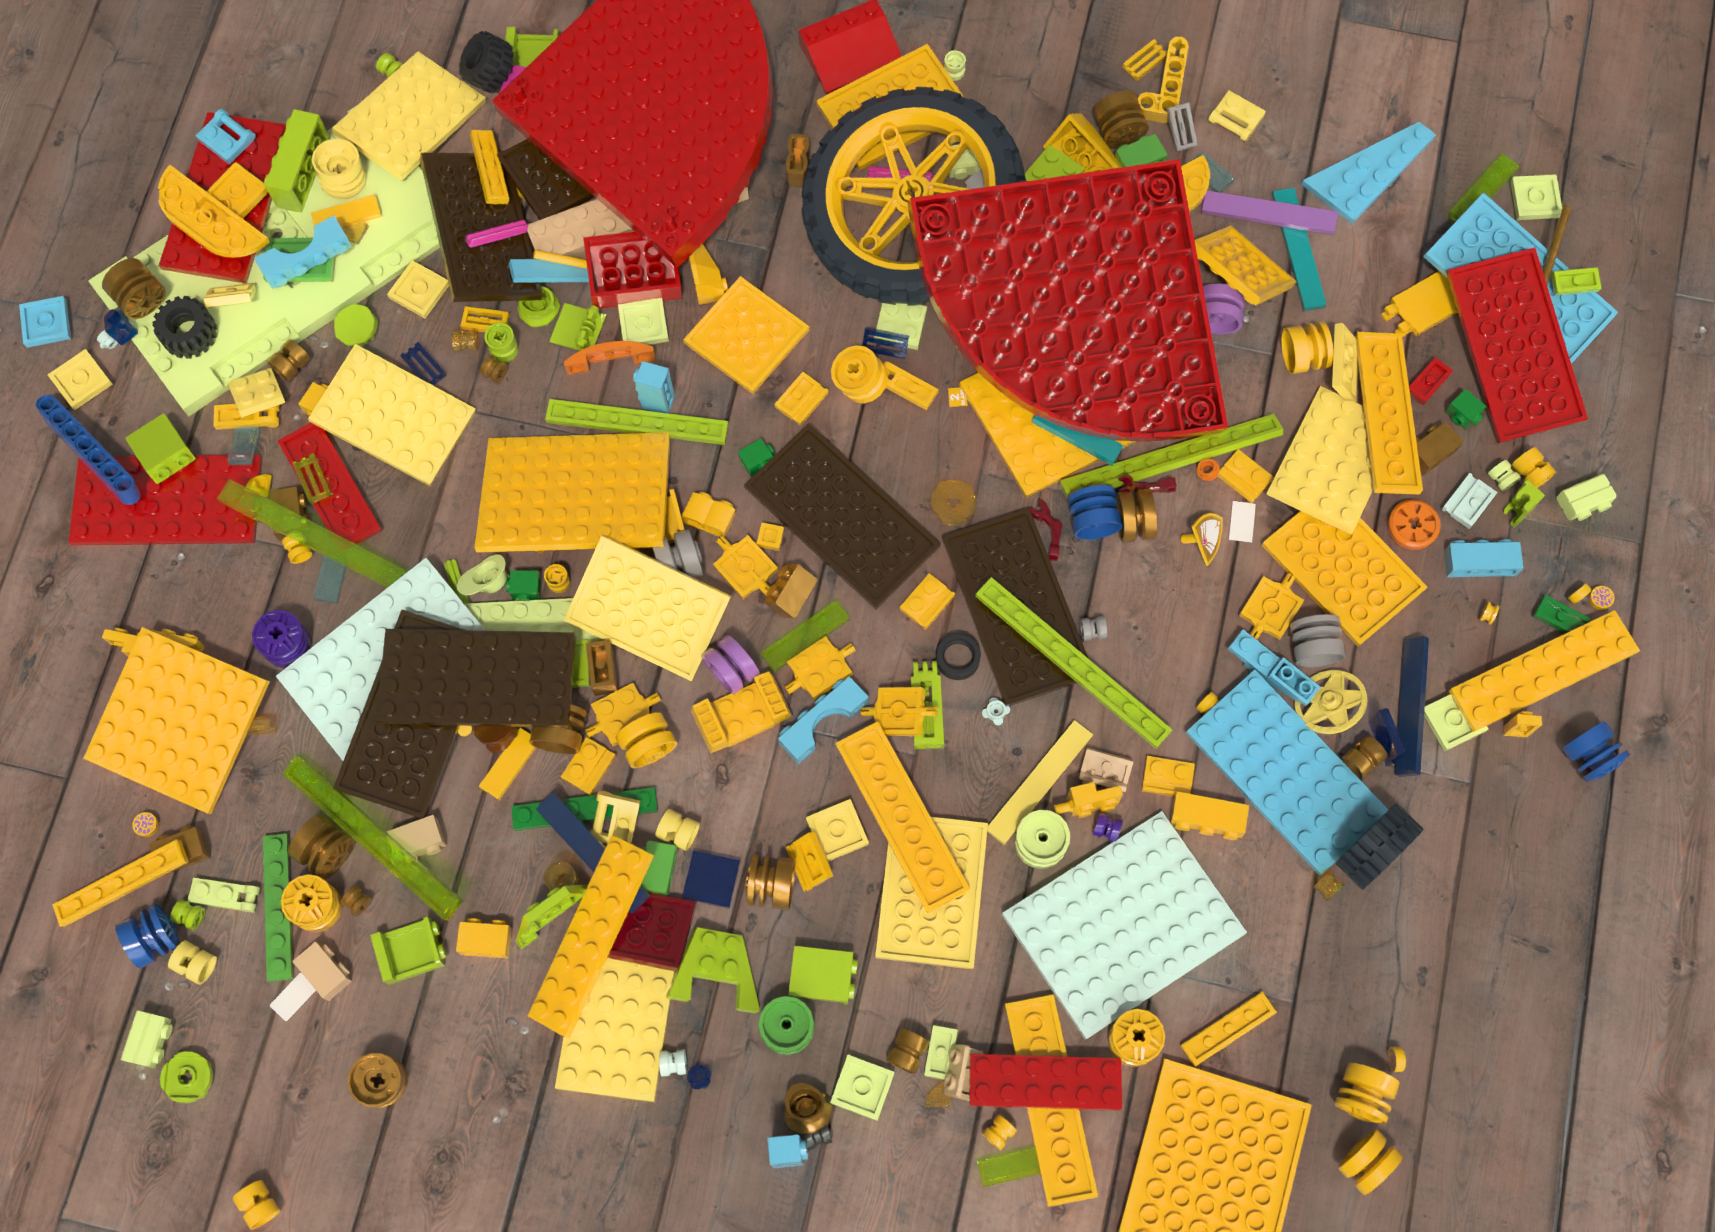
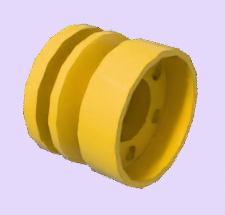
M1324 321L1306 324L1305 330L1301 325L1283 328L1281 334L1282 355L1285 366L1290 374L1307 372L1310 366L1313 370L1330 368L1332 366V337Z
M309 874L299 876L289 882L281 898L282 911L286 918L305 931L314 933L326 931L334 926L340 918L343 905L340 904L342 897L338 890L319 876ZM311 897L312 900H310V905H305L308 903V898Z
M1135 1009L1125 1012L1118 1017L1109 1030V1049L1115 1058H1122V1064L1137 1067L1147 1064L1158 1056L1164 1047L1165 1033L1163 1025L1155 1015L1146 1010ZM1141 1032V1040L1135 1042L1132 1039L1135 1036L1134 1033Z
M1348 1063L1343 1080L1352 1086V1089L1340 1088L1339 1094L1345 1098H1336L1335 1106L1356 1119L1369 1123L1387 1124L1388 1116L1382 1112H1391L1392 1108L1382 1101V1098L1395 1099L1400 1082L1396 1078L1377 1069L1357 1063Z

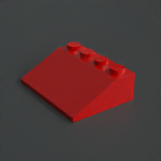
M877 0L867 1L798 30L799 45L826 95L902 57L886 15Z
M635 231L583 237L593 306L602 309L618 307V304L662 298L663 301L681 299L678 268Z

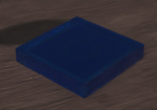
M1385 708L1376 713L1369 721V725L1375 740L1383 746L1388 754V758L1384 761L1387 767L1395 764L1406 751L1388 708Z
M693 851L682 899L730 909L741 861Z

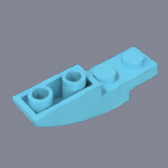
M1244 629L1238 633L1227 648L1244 662L1243 666L1249 671L1253 672L1256 670L1270 686L1305 706L1308 705L1320 689L1317 683L1284 657L1281 659Z

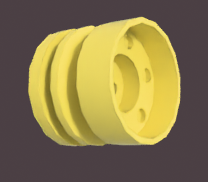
M330 139L317 146L313 152L312 163L322 190L328 196L336 199H347L358 194L365 185L366 175L356 147L344 139Z

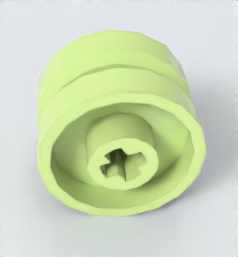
M1038 810L1029 813L1022 819L1015 835L1017 855L1025 864L1037 869L1055 866L1063 859L1070 844V831L1067 823L1060 815L1048 810ZM1044 837L1046 838V841L1041 842L1039 839Z

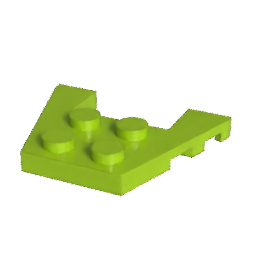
M588 885L557 887L548 893V898L542 903L536 902L526 910L528 913L522 918L515 941L522 950L540 937L537 934L538 930L575 903H580Z
M699 927L695 928L682 956L683 959L679 969L676 970L673 977L674 981L671 988L668 989L666 998L684 1002L691 1000L692 977L737 985L735 1010L754 1014L759 1012L760 1007L743 936Z

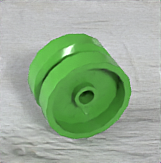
M783 996L773 999L764 1007L760 1014L759 1030L763 1041L769 1049L777 1054L790 1056L800 1053L810 1044L814 1036L815 1025L812 1013L804 1002L795 997ZM785 1022L788 1024L789 1022H791V1027L785 1030L783 1029L782 1023Z

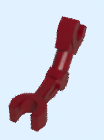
M1128 474L1118 478V481L1125 484V487L1121 488L1120 492H1137V490L1151 489L1152 493L1176 492L1177 487L1175 478H1167L1158 483L1151 484L1135 483Z
M1039 500L1037 506L1042 510L1036 511L1031 507L1030 511L1034 519L1040 522L1044 521L1050 527L1052 541L1049 559L1050 561H1058L1060 551L1059 540L1063 525L1059 520H1055L1050 515L1051 511L1047 504Z

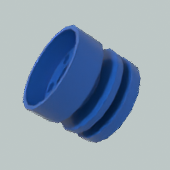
M1109 485L1089 486L1079 489L1068 496L1070 514L1075 516L1072 520V525L1076 538L1081 540L1100 539L1116 534L1122 529L1120 512L1118 509H1115L1118 501L1115 498L1116 491L1114 487Z
M1606 721L1593 727L1562 748L1570 761L1583 758L1585 762L1577 769L1579 773L1588 767L1591 769L1592 772L1583 777L1586 783L1604 777L1621 766L1623 761L1630 756L1627 750L1619 755H1616L1614 752L1623 745L1621 742L1613 745L1608 744L1607 741L1615 733Z
M157 903L148 907L149 912L146 909L139 912L141 923L134 916H130L115 924L116 933L124 951L132 963L139 969L157 960L155 949L165 956L169 954V949L174 951L180 944L173 922Z

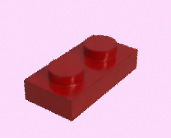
M1435 357L1409 386L1410 395L1424 405L1454 370Z

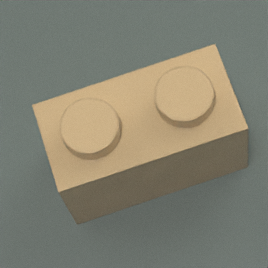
M434 815L387 831L395 859L400 863L409 864L415 862L421 855H434L439 853L441 848L446 847L439 821Z
M315 941L292 962L320 996L330 1001L352 982L347 976L350 971L342 962L336 963L332 958L335 953L326 943L322 946Z

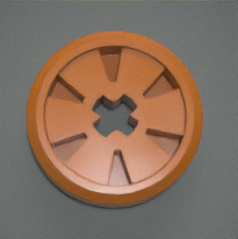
M1414 499L1399 503L1390 513L1387 522L1388 532L1393 541L1408 550H1421L1430 546L1439 535L1441 527L1440 518L1435 509L1426 502ZM1412 521L1417 522L1415 529L1411 528Z

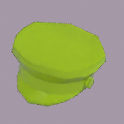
M541 286L543 294L541 300L518 301L519 317L531 327H541L551 323L558 315L560 303L553 290Z
M351 304L342 309L334 318L335 336L349 347L355 344L358 346L367 344L370 340L374 339L378 329V320L368 307Z

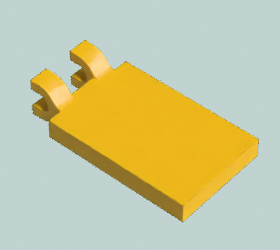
M1438 271L1391 299V304L1384 308L1385 312L1381 314V317L1387 322L1399 314L1404 322L1397 326L1399 329L1395 330L1394 333L1402 334V338L1410 332L1418 336L1458 312L1448 278Z

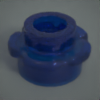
M695 1065L688 1072L687 1081L690 1082V1086L695 1090L707 1088L711 1083V1071L702 1065ZM698 1075L702 1076L700 1080L697 1079Z

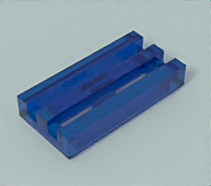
M866 327L862 346L867 347L873 353L905 359L910 336ZM869 335L902 341L903 343L870 337ZM867 342L876 343V344H880V345H883V346H891V347L901 348V349H902V352H901V351H897V350H892V349H887V348H882V347L867 345Z
M417 342L414 344V348L410 347L406 354L402 353L400 356L420 379L434 386L447 375ZM417 352H420L424 356V358L432 365V367L439 373L438 376H436L432 372V370L424 363V361L416 354ZM413 357L432 378L430 382L409 358Z

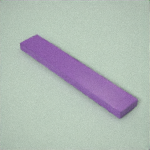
M1207 191L1202 207V214L1334 235L1338 217L1337 211Z

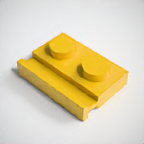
M802 372L775 403V408L801 426L829 392L827 388H823L820 386V383Z
M1239 449L1224 464L1217 476L1250 503H1253L1274 479L1270 473Z
M929 573L900 606V611L926 630L955 597V593L951 592L947 586Z
M586 737L580 746L579 753L574 755L561 775V779L591 796L617 756L615 753L610 752Z
M1147 756L1142 792L1174 797L1176 792L1191 794L1195 764Z
M809 832L793 842L792 845L785 847L789 858L796 861L795 872L804 892L833 877L815 832Z

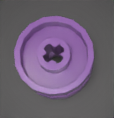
M1218 283L1203 286L1211 334H1231L1240 330L1244 317L1242 312L1245 307L1244 295L1238 290L1231 288L1228 284Z
M726 634L717 642L719 651L709 648L701 655V658L715 679L729 693L735 695L743 688V681L740 677L751 682L760 672L745 650L735 639Z

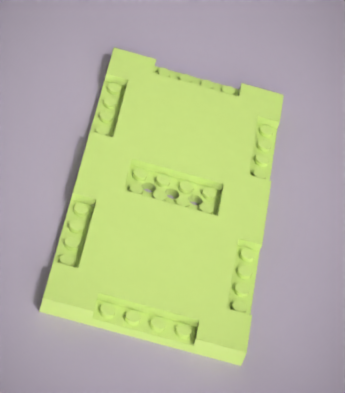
M332 128L327 131L330 139H340L333 134ZM358 151L366 175V182L362 190L355 196L347 199H336L328 196L322 190L316 174L302 213L277 208L272 200L262 232L268 238H272L276 232L283 233L280 238H313L314 223L311 216L312 212L374 194L376 195L382 217L342 228L352 247L348 248L344 253L334 256L333 282H287L283 286L272 289L269 283L263 279L264 275L254 260L247 284L255 283L256 293L251 302L206 307L217 324V330H215L217 338H213L215 342L213 346L209 345L207 347L209 350L206 353L202 351L199 357L192 355L191 359H186L183 355L182 359L177 358L175 354L171 355L154 334L153 330L155 328L152 326L153 321H156L154 318L155 312H160L158 308L151 314L139 319L128 318L116 302L102 288L105 274L115 264L88 281L188 416H191L228 391L230 388L227 382L251 375L268 364L269 358L275 352L280 353V347L288 339L298 344L332 321L342 309L351 304L359 303L402 274L412 260L418 263L440 248L421 163L401 181ZM168 235L133 257L141 260L151 274L165 288V297L160 306H165L167 304L165 301L169 299L174 301V297L178 296L181 299L184 296H189L190 299L194 297L205 305L204 297H206L210 288L245 284L161 270L158 265ZM266 246L257 251L255 257L265 253ZM125 256L124 258H122V259L119 260L118 262L123 261V260L128 259V258ZM188 321L180 325L176 334L189 331L195 321Z

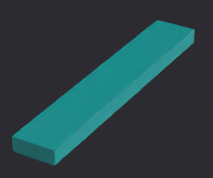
M1295 188L1277 190L1272 193V198L1275 202L1299 205ZM1280 226L1294 279L1297 281L1296 286L1303 312L1325 308L1327 304L1307 231Z

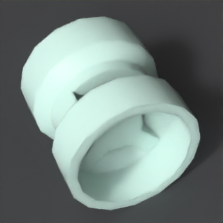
M685 1049L676 1050L674 1053H669L668 1051L659 1052L661 1076H669L671 1073H677L678 1075L687 1074Z

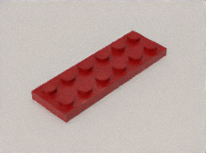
M309 423L277 440L341 553L382 531L324 429Z
M970 1054L969 1106L1122 1111V1058Z

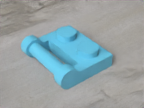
M219 109L215 113L214 118L195 135L198 141L228 164L237 158L255 139V134L251 130L244 129L230 118L224 109ZM225 124L241 136V138L236 141L220 127Z

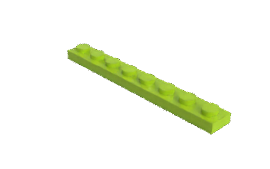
M549 399L545 418L546 423L631 434L669 432L671 439L719 445L726 444L729 426L728 421L555 399Z

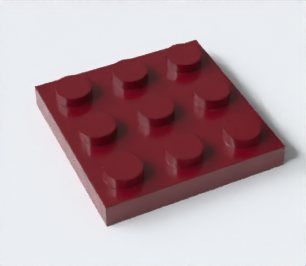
M648 892L650 897L634 913L628 911L607 958L676 972L682 961L696 909V902Z

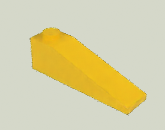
M1082 113L1069 114L1043 145V148L1046 149L1050 144L1085 168L1084 173L1122 168L1100 134Z
M701 244L689 256L699 305L718 301L724 295V291L728 290L726 278H721L718 267L704 245Z

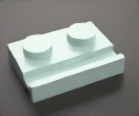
M1469 473L1442 510L1444 512L1447 511L1451 514V517L1470 529L1498 492L1481 480L1475 479Z

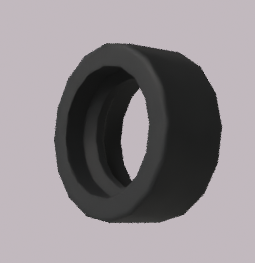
M956 633L942 639L937 647L936 661L938 669L944 676L952 680H964L974 675L979 668L981 653L979 645L973 638L966 634ZM954 644L968 647L972 654V661L969 666L961 670L949 667L944 658L948 647Z

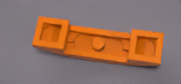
M612 341L596 344L575 353L564 361L567 375L590 372L589 363L632 356L634 364L642 363V361H655L656 357L654 348L650 345L633 341Z

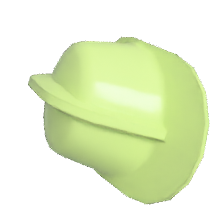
M492 555L471 568L458 580L457 591L463 595H472L477 592L492 594L499 591L505 585L506 579L510 578L505 570V559L501 555Z

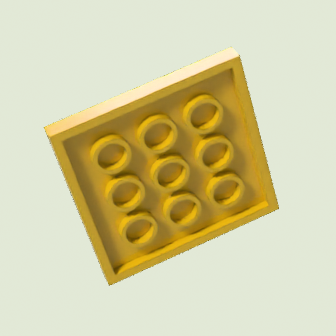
M1228 226L1195 240L1198 259L1207 263L1213 273L1221 275L1231 288L1243 294L1244 299L1250 304L1256 306L1291 289L1297 282L1233 226Z
M740 276L683 341L689 348L754 394L809 332L810 328L806 323Z

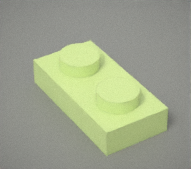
M933 1025L924 1076L945 1080L950 1064L949 1054L953 1045H955L958 1030Z

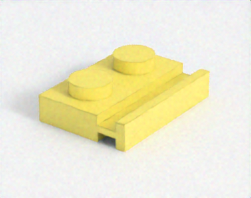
M255 283L210 288L206 297H204L205 306L212 307L251 302L256 293Z

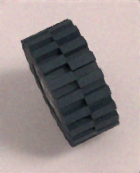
M1395 803L1335 864L1363 890L1421 834L1424 828L1400 805Z

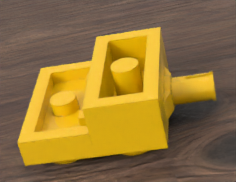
M1092 782L1072 787L1067 795V802L1054 805L1055 813L1061 814L1070 811L1071 817L1078 815V818H1085L1091 816L1093 811L1101 810L1102 813L1113 811L1123 796L1121 786L1096 791L1095 784Z

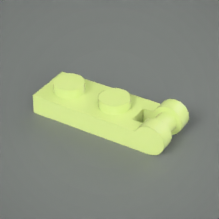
M193 878L187 902L254 913L256 909L254 902L256 896H259L260 888ZM241 894H246L244 902H240Z

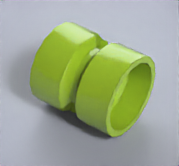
M500 322L489 326L484 337L490 354L496 357L498 362L513 360L518 354L519 347L511 327Z

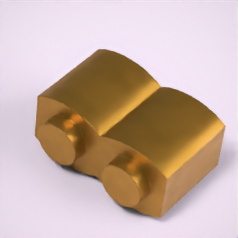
M791 134L787 144V182L789 186L803 187V181L806 179L808 172L807 166L810 161L809 138L803 134Z

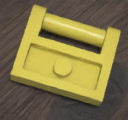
M1228 90L1219 105L1211 113L1208 121L1213 124L1218 123L1241 136L1240 139L1246 142L1264 117L1266 111ZM1221 114H1223V115L1229 117L1230 119L1236 121L1237 123L1243 125V126L1246 127V128H1243V127L1239 126L1238 124L1232 122L1231 120H1229V119L1223 117Z
M598 791L596 798L598 805L593 829L590 831L602 843L608 844L611 835H614L632 844L641 801L612 795L606 791ZM607 805H614L609 833H604L602 829Z

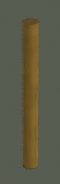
M1568 205L1562 207L1542 270L1547 285L1572 207Z

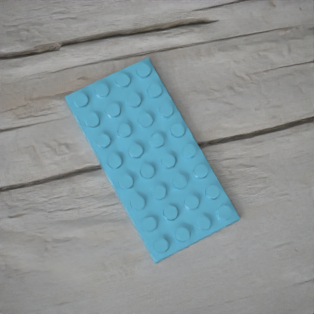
M1483 193L1423 257L1447 277L1446 272L1449 269L1534 247L1543 270L1549 250ZM1556 257L1552 273L1554 271L1570 270ZM1550 276L1547 287L1572 364L1617 315L1618 311L1596 292L1554 296Z
M1254 670L1185 733L1320 876L1358 841L1388 809L1325 742L1305 725L1304 720L1264 678Z

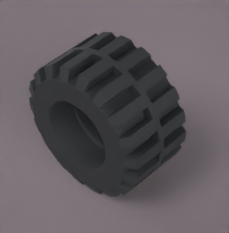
M480 31L478 34L473 35L472 39L464 47L460 57L459 73L462 80L486 92H494L497 88H500L510 74L514 61V52H512L513 48L510 43L487 31Z
M178 296L174 297V301L170 299L165 301L167 304L165 306L161 305L158 308L160 312H155L154 318L156 321L152 323V326L155 328L153 330L154 334L171 355L175 354L177 358L181 359L183 355L186 359H191L192 355L199 357L202 351L206 353L209 350L207 347L209 345L213 346L215 343L213 338H217V332L215 331L217 330V324L205 305L194 297L190 299L189 296H184L183 299ZM188 321H195L189 331L176 334L180 325Z

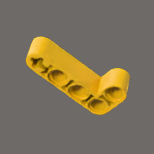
M1174 37L1169 43L1160 94L1145 92L1138 97L1140 106L1142 104L1150 106V108L1141 106V112H1143L1145 119L1148 121L1169 123L1167 111H1164L1163 108L1179 104L1188 52V42L1183 37ZM1176 50H1179V56H1175ZM1175 68L1178 72H1173L1170 69ZM1166 88H1173L1175 91L1170 92Z

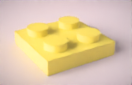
M412 260L387 296L394 302L426 319L449 287L448 280Z
M86 349L48 374L49 378L74 410L113 385Z
M272 368L227 382L241 418L285 403Z
M851 799L806 817L811 832L816 833L827 861L869 845Z

